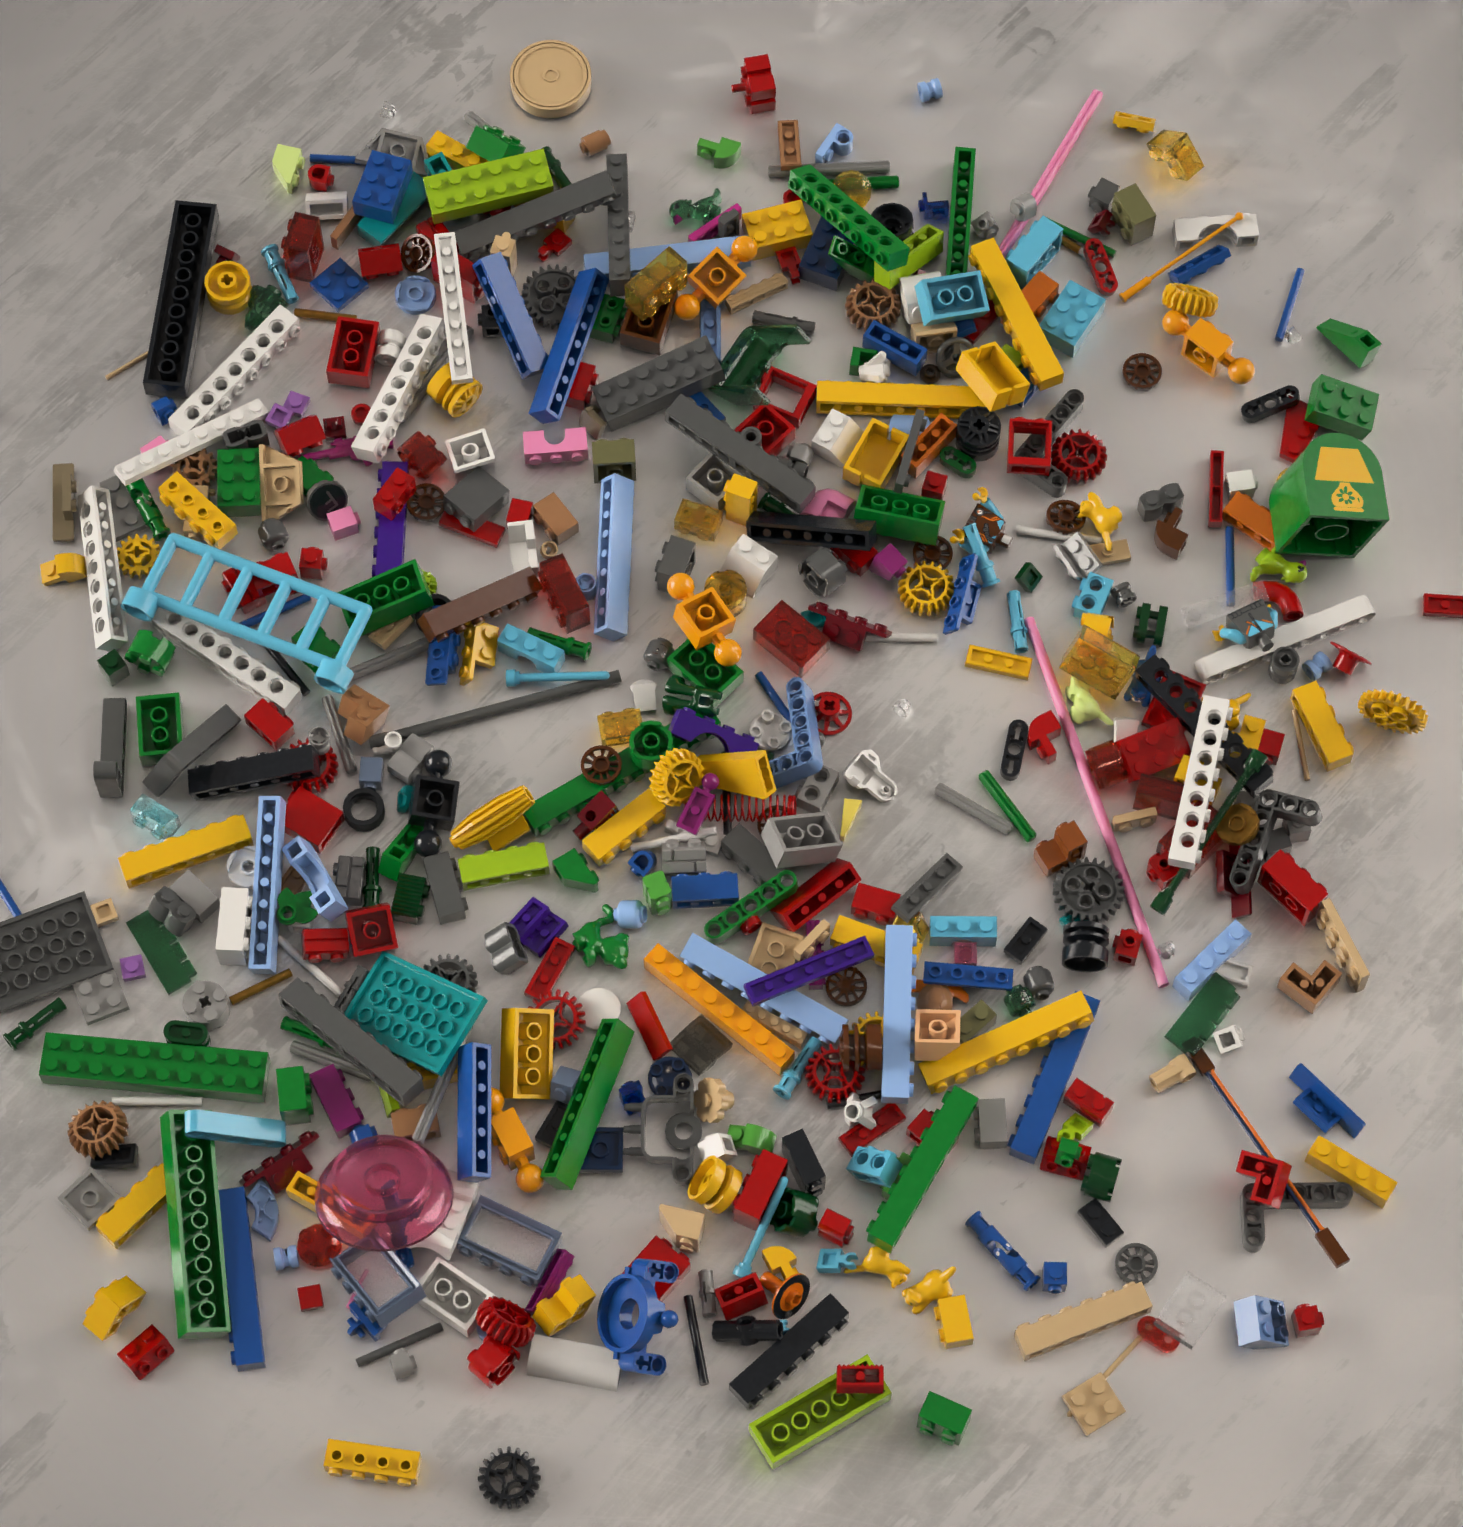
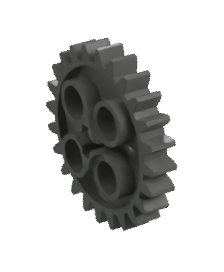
M549 264L547 270L540 267L539 274L536 271H532V277L527 276V283L523 284L524 290L521 296L525 301L527 311H530L529 315L532 318L536 317V324L543 321V327L545 328L549 323L551 324V329H554L555 324L560 326L566 309L563 303H568L570 293L577 276L574 277L575 270H571L568 273L567 266L559 270L558 264H556L555 269H552ZM560 284H565V285H567L568 287L562 288V287H560L559 285H560ZM545 287L547 290L541 291L538 288ZM543 306H550L551 309H544Z
M1085 857L1084 862L1081 863L1080 859L1076 858L1075 865L1069 861L1068 868L1062 866L1061 873L1056 874L1052 895L1055 896L1054 903H1060L1058 906L1059 911L1065 909V917L1070 914L1072 915V922L1079 918L1080 921L1096 920L1098 923H1101L1102 917L1108 921L1109 914L1115 916L1116 909L1121 908L1125 889L1121 886L1123 879H1117L1118 871L1112 873V865L1107 868L1104 867V860L1097 864V858L1089 862L1088 857ZM1091 875L1096 879H1089L1087 876ZM1069 886H1075L1078 889L1072 890ZM1105 892L1108 896H1102L1099 893ZM1081 903H1088L1090 906L1085 907Z

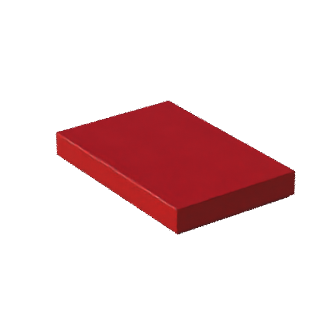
M1180 674L1185 681L1184 684L1188 688L1192 687L1198 693L1199 699H1201L1206 684ZM1162 677L1160 683L1165 682L1167 678ZM1173 692L1171 694L1175 698L1182 695L1180 692ZM1153 696L1141 725L1151 728L1174 719V717ZM1190 706L1187 707L1185 710L1187 712L1192 713L1196 710V708Z

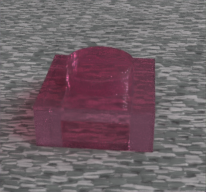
M954 942V964L977 966V942Z

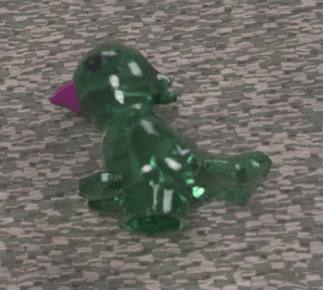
M716 188L712 196L700 199L694 204H691L692 200L687 201V199L673 202L669 208V214L673 218V223L677 225L681 221L693 218L703 222V225L720 215L722 208L717 206L722 202L720 190Z

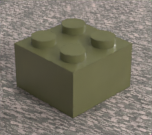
M1135 183L1115 192L1112 202L1111 213L1113 215L1111 220L1119 226L1124 240H1128L1132 246L1153 236L1156 214L1137 184Z
M620 438L610 441L600 439L592 442L594 483H601L602 479L613 473L636 481L634 439Z

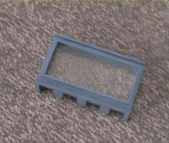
M480 1195L456 1246L459 1249L458 1252L470 1258L472 1255L487 1267L493 1265L499 1268V1271L506 1276L511 1277L514 1275L519 1277L520 1281L525 1285L532 1286L533 1284L538 1286L563 1237L562 1232Z
M375 1228L333 1259L329 1258L333 1265L330 1269L337 1280L342 1279L344 1281L342 1285L347 1293L350 1295L353 1292L355 1295L353 1299L359 1308L365 1307L367 1310L365 1314L372 1323L376 1321L381 1328L427 1297L419 1281Z

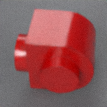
M316 164L308 170L309 184L313 189L327 192L328 187L333 186L335 177L332 175L331 166Z

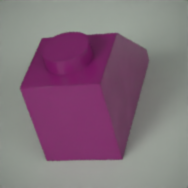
M889 543L874 557L869 570L890 581L894 576L898 579L906 571L905 566L908 561Z

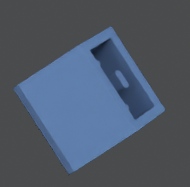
M1253 1295L1233 1302L1240 1347L1264 1349L1289 1346V1333L1285 1318L1286 1310L1283 1301Z

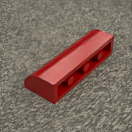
M836 858L835 862L829 863L799 886L793 895L769 911L785 929L795 932L862 879L851 862Z

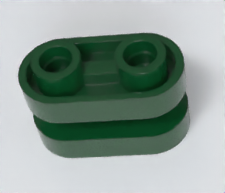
M1143 603L1142 607L1138 606L1136 619H1140L1139 626L1134 625L1132 638H1135L1136 643L1144 644L1145 638L1154 639L1153 645L1161 647L1168 607L1160 605L1158 612L1150 610L1151 604ZM1149 619L1157 620L1155 631L1147 630Z
M172 1020L164 1027L163 1033L167 1043L210 1047L211 1045L208 1030L201 1023Z

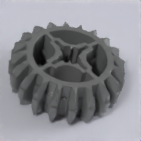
M448 953L446 959H442V956L439 955L437 962L431 958V966L424 964L423 968L457 985L465 978L466 984L464 988L477 993L475 989L478 986V981L475 980L477 973L472 972L473 966L467 965L466 959L460 961L458 955L451 959V955ZM451 969V970H455V971H453V972H446L445 970Z

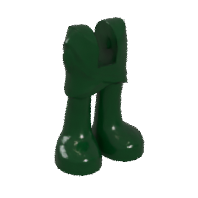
M672 675L665 685L667 693L686 695L693 698L690 701L670 695L663 696L662 707L666 715L674 716L677 709H684V707L690 708L702 716L713 718L719 715L720 709L710 706L711 699L722 700V692L699 685L695 687L686 685L684 678L679 675Z

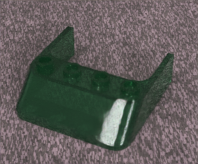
M797 324L749 326L741 332L720 363L726 380L707 389L734 405H769L771 401L757 387L764 372L770 369L772 362L784 347L788 345L810 344L812 340Z

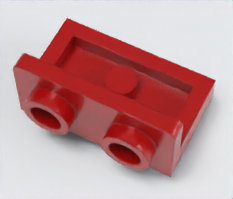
M1048 1136L1040 1170L1082 1181L1092 1147L1079 1144L1078 1146L1082 1147L1079 1160H1074L1072 1168H1067L1054 1163L1060 1141L1058 1142L1056 1141L1057 1138Z
M151 1324L118 1352L117 1355L139 1380H142L175 1350L166 1337Z

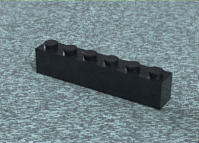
M753 511L746 521L747 536L756 542L870 551L877 541L876 521Z
M302 744L298 748L293 749L282 748L273 753L262 752L253 757H238L236 760L228 762L218 761L208 766L197 765L195 768L187 770L189 794L196 801L321 777L319 752L309 744Z
M830 1293L787 1331L781 1341H776L729 1383L731 1393L747 1410L752 1405L753 1407L758 1406L764 1400L763 1395L769 1390L773 1392L780 1386V1380L786 1375L790 1377L798 1369L797 1365L802 1360L808 1361L815 1354L814 1350L819 1345L822 1347L831 1340L832 1333L836 1330L841 1331L849 1323L847 1321L849 1319V1312Z

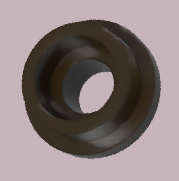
M927 364L921 368L920 379L925 384H935L940 379L941 372L937 366ZM927 372H933L934 374L928 375Z

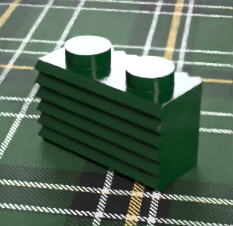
M400 873L391 906L393 921L417 925L418 919L423 918L425 906L422 905L423 899L428 898L430 885H427L426 878Z

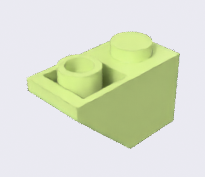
M277 144L272 160L273 169L287 192L292 194L294 187H297L299 184L300 175L298 174L300 169L303 170L305 157L302 156L300 148Z

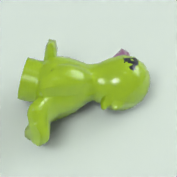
M1273 547L1271 551L1264 548L1255 558L1259 565L1254 567L1250 573L1251 582H1255L1263 574H1282L1281 580H1285L1286 583L1300 584L1307 577L1306 560L1299 562L1287 561L1279 553H1276V547Z

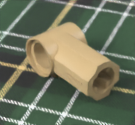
M1181 1054L1172 1059L1164 1068L1149 1075V1080L1154 1090L1161 1093L1179 1082L1184 1083L1190 1080L1197 1072L1187 1056Z

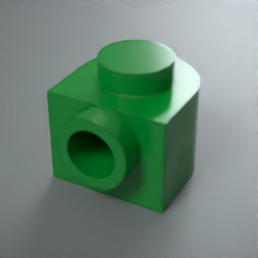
M1062 1137L1054 1163L1072 1168L1073 1161L1079 1160L1082 1147L1078 1146L1079 1142Z

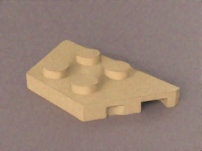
M259 444L262 522L268 518L279 520L304 504L302 462L271 447Z

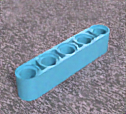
M196 1109L188 1110L184 1113L185 1136L270 1148H280L286 1145V1123L281 1120Z

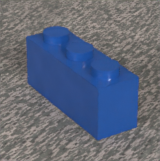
M876 320L872 321L863 334V348L877 350L878 353L880 351L885 352L886 358L892 364L914 376H917L927 361V348Z
M723 871L720 874L702 872L691 876L682 873L671 877L673 909L732 906L739 901L737 873Z

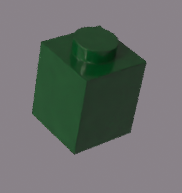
M115 649L97 660L101 673L112 687L130 675L127 664Z

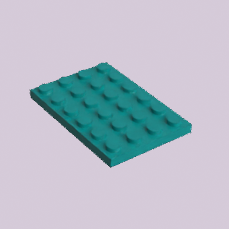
M382 951L344 1014L348 1019H354L364 1032H370L380 1045L385 1044L392 1054L442 1077L488 1000L484 996Z

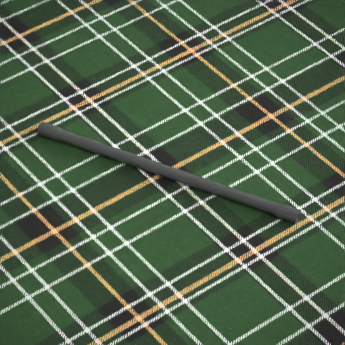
M619 670L609 672L610 677L607 680H582L398 729L395 732H398L403 740L407 739L412 733L418 736L586 690L622 682ZM389 732L372 735L368 739L370 748L373 749V747L385 745L384 738Z

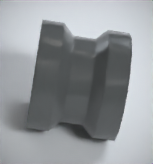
M1123 582L1115 586L1110 592L1112 597L1116 598V604L1119 608L1127 607L1137 599L1136 594L1130 590L1131 585L1129 582Z

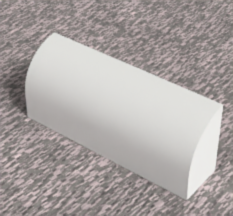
M534 1334L532 1338L527 1375L617 1392L622 1369L619 1367L618 1360L613 1359L614 1352L607 1347Z

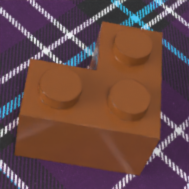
M1074 820L1070 823L1063 822L1057 826L1053 839L1049 841L1043 840L1036 845L1033 857L1045 876L1049 877L1059 872L1062 866L1067 867L1069 861L1074 864L1076 863V858L1083 859L1088 841Z

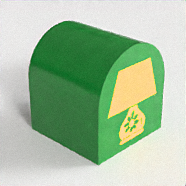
M1326 433L1311 441L1278 479L1270 492L1269 507L1276 553L1354 558L1390 520L1383 474L1378 459L1363 442L1343 433Z

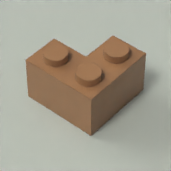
M354 684L342 695L338 714L348 719L343 735L362 745L385 724L390 705Z
M1324 960L1316 971L1310 975L1293 962L1279 979L1277 988L1313 1014L1339 983L1342 972Z

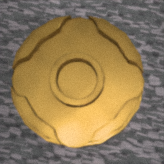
M1237 803L1231 805L1216 828L1218 836L1224 843L1231 846H1241L1255 838L1259 831L1260 821L1256 811L1251 806Z

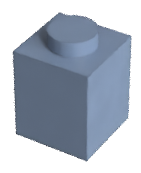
M361 757L359 772L360 788H369L374 791L382 790L384 775L383 758Z
M560 1066L551 1080L550 1099L569 1104L581 1071Z

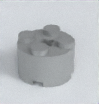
M196 981L184 994L183 1009L189 1022L205 1025L208 1032L222 1027L227 1022L230 1015L228 998L224 989L217 983Z

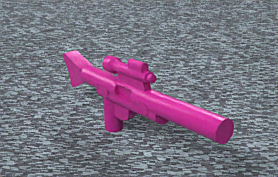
M356 436L342 440V437L334 439V442L330 443V445L335 446V448L301 454L305 458H311L312 460L328 457L329 460L347 456H350V459L355 461L360 460L357 459L351 448ZM393 439L388 446L389 449L394 448ZM363 460L365 466L373 464V462Z

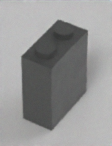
M478 466L443 495V508L449 515L456 517L464 527L475 532L509 502L510 490Z

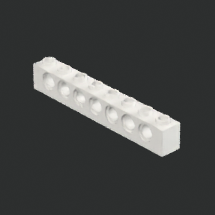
M280 304L168 418L170 429L180 436L215 419L222 409L224 410L228 407L230 400L235 395H239L249 381L256 378L261 368L267 366L271 362L272 357L277 352H281L291 338L298 335L301 328L299 318ZM277 330H282L280 333H274ZM264 344H267V345H268L267 347H260L261 345H264ZM234 373H240L238 376H232ZM221 387H225V388H226L225 390H222V391H221V390H218V389L221 388ZM206 402H212L210 405H204ZM193 416H198L197 419H190Z
M420 314L351 445L357 459L379 464L382 457L385 456L391 440L396 435L397 428L404 420L408 407L413 403L417 390L421 387L426 373L429 372L432 361L438 355L443 340L446 339L443 318Z
M91 485L78 495L77 498L96 649L110 652L113 649L118 650L128 643L125 611L121 608L123 594L110 491L106 488Z
M158 607L152 621L149 622L150 627L258 699L264 698L268 703L270 701L273 702L279 709L278 712L282 715L288 716L302 699L301 688L297 683L292 680L290 682L287 681L279 671L269 669L261 659H254L246 649L233 645L228 637L216 634L212 627ZM174 620L180 621L178 624H171ZM192 631L197 632V633H196L195 635H193V636H189V635H188V633H190V632H192ZM207 643H214L211 647H205ZM225 654H231L229 658H222ZM242 665L248 666V668L245 670L239 669V667ZM258 677H265L263 681H256ZM276 688H282L281 692H273Z
M1208 695L1203 696L1168 856V865L1194 870L1196 863L1200 864L1202 851L1199 850L1200 843L1205 842L1207 830H1203L1204 823H1209L1211 810L1208 809L1209 802L1214 801L1216 790L1212 789L1214 781L1218 782L1220 773L1217 763L1222 761L1224 755V748H1221L1222 740L1227 741L1229 728H1225L1227 720L1231 721L1233 713L1229 699ZM1211 719H1218L1220 723L1212 725L1209 721ZM1207 739H1213L1216 741V743L1213 745H1207L1204 741ZM1208 759L1211 761V764L1202 765L1200 761ZM1203 779L1207 783L1204 786H1199L1195 782ZM1193 800H1200L1202 805L1193 806L1191 802ZM1190 820H1195L1198 822V825L1190 827L1186 823ZM1184 841H1191L1194 845L1184 847L1182 843Z

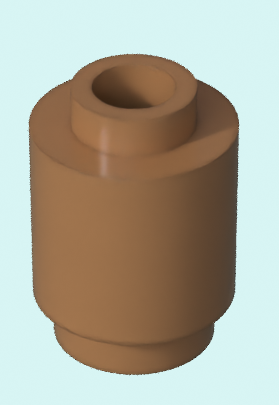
M597 130L582 137L579 146L582 153L590 157L607 149L611 145V140L605 130Z

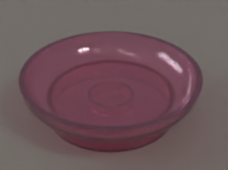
M371 1136L348 1146L325 1167L316 1186L315 1210L325 1230L348 1246L377 1252L399 1250L423 1241L443 1224L453 1204V1183L443 1162L425 1147L399 1136Z

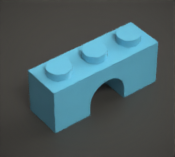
M508 623L497 640L499 652L518 660L519 656L526 657L536 665L537 670L543 673H558L565 662V652L563 649Z
M930 916L929 946H952L954 941L968 940L972 941L974 946L996 947L997 916Z

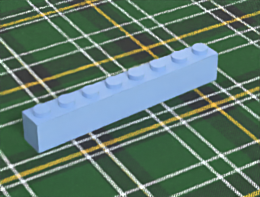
M740 236L630 249L631 281L637 282V280L643 281L644 279L652 278L662 279L668 276L681 277L685 274H690L716 246L725 255L729 256L732 253L731 246L733 241ZM609 251L583 254L585 270L597 268L609 278ZM751 261L740 262L737 266L740 269L751 267Z
M616 473L601 480L594 634L613 642L627 636L632 520L634 512V481Z
M259 796L248 967L254 974H276L279 921L276 913L279 908L277 899L281 893L283 851L281 848L284 847L286 801L281 796Z
M886 925L881 1103L908 1104L909 1097H913L914 1083H909V1076L914 1075V1062H910V1053L914 1054L915 1040H910V1033L915 1032V1018H911V1010H915L916 997H911V990L916 989V976L912 975V968H916L917 954H912V947L917 946V933H913L912 925Z
M692 933L680 954V957L684 958L683 963L692 969L695 966L703 969V975L712 980L716 976L723 980L721 985L732 991L734 987L741 990V996L748 1000L749 998L743 988L744 984L768 975ZM796 990L760 1004V1007L769 1012H772L773 1009L780 1012L779 1017L789 1023L792 1020L800 1023L799 1028L808 1034H811L812 1031L820 1035L818 1039L828 1045L831 1042L837 1044L842 1031V1024H848L849 1022L845 1017Z

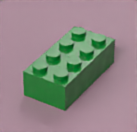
M862 485L855 507L854 519L876 521L877 534L881 536H890L905 541L910 540L936 546L945 501L903 492L900 494L893 490Z
M416 559L337 592L369 604L372 607V614L361 636L434 605L424 573ZM342 609L350 629L357 614Z

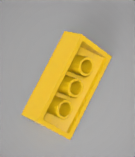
M502 1008L500 1091L504 1098L550 1099L553 1074L554 1009Z

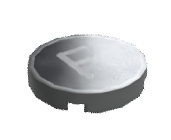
M322 480L314 484L307 493L306 507L314 518L321 521H328L327 513L345 508L348 503L346 490L340 483L334 480Z

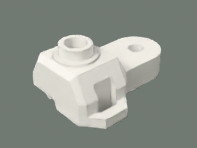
M871 749L859 752L842 772L843 777L847 779L851 786L867 790L880 802H888L897 794L895 782L881 771L879 756Z

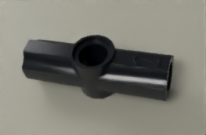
M743 1316L737 1320L714 1321L712 1324V1337L716 1342L739 1341L743 1346H751L759 1341H781L784 1328L780 1320H756L754 1316Z

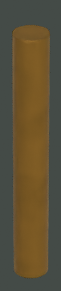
M295 308L294 315L297 317L337 321L338 316L357 319V315L300 308Z
M288 968L230 996L229 999L232 1005L292 977V972Z

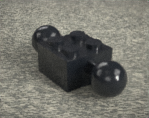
M434 750L427 755L425 769L430 776L417 774L413 782L408 824L423 827V831L418 833L414 840L415 850L422 857L435 855L440 852L442 840L436 833V829L451 831L455 822L460 782L443 779L444 776L449 774L453 765L451 756L443 750Z

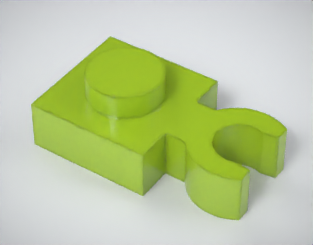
M1075 1112L1063 1124L1062 1130L1058 1132L1056 1141H1061L1062 1137L1071 1140L1076 1138L1081 1141L1093 1130L1094 1123Z

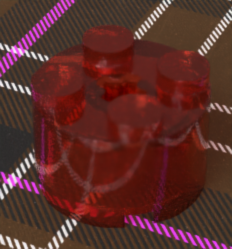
M420 431L415 432L397 449V454L401 461L408 462L409 470L412 468L417 471L415 476L423 481L427 480L447 460V457L436 449L435 440L429 435L425 437Z
M1113 739L1085 751L1088 766L1091 772L1094 771L1095 781L1099 790L1107 789L1129 780L1127 769L1123 770V758Z

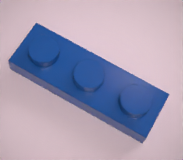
M1217 245L1168 272L1169 279L1178 284L1188 283L1192 277L1206 273L1214 265L1222 264L1225 259L1231 256L1228 248Z

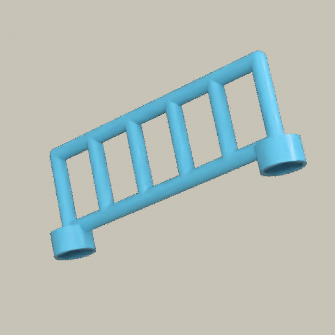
M177 533L168 535L142 588L131 586L121 603V608L125 612L143 621H152L158 607L315 665L319 667L314 676L315 682L323 688L338 694L346 692L354 676L353 671L346 665L373 611L372 607L364 602ZM177 547L202 556L181 601L154 592ZM214 562L241 571L219 616L193 606ZM253 576L279 585L257 630L231 621ZM292 590L318 599L296 644L270 635ZM330 604L357 614L335 659L309 650Z

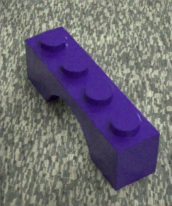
M687 707L676 710L668 729L673 737L684 742H691L696 736L703 733L711 734L720 740L725 753L757 751L759 743L754 742V737L745 733L742 736L734 733V728L723 725V727L715 724L716 720L707 716L703 718L695 715L696 711Z

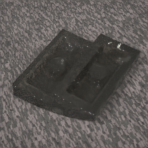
M702 1014L670 1042L673 1048L672 1051L679 1058H682L699 1076L711 1068L716 1060L730 1050L733 1045Z

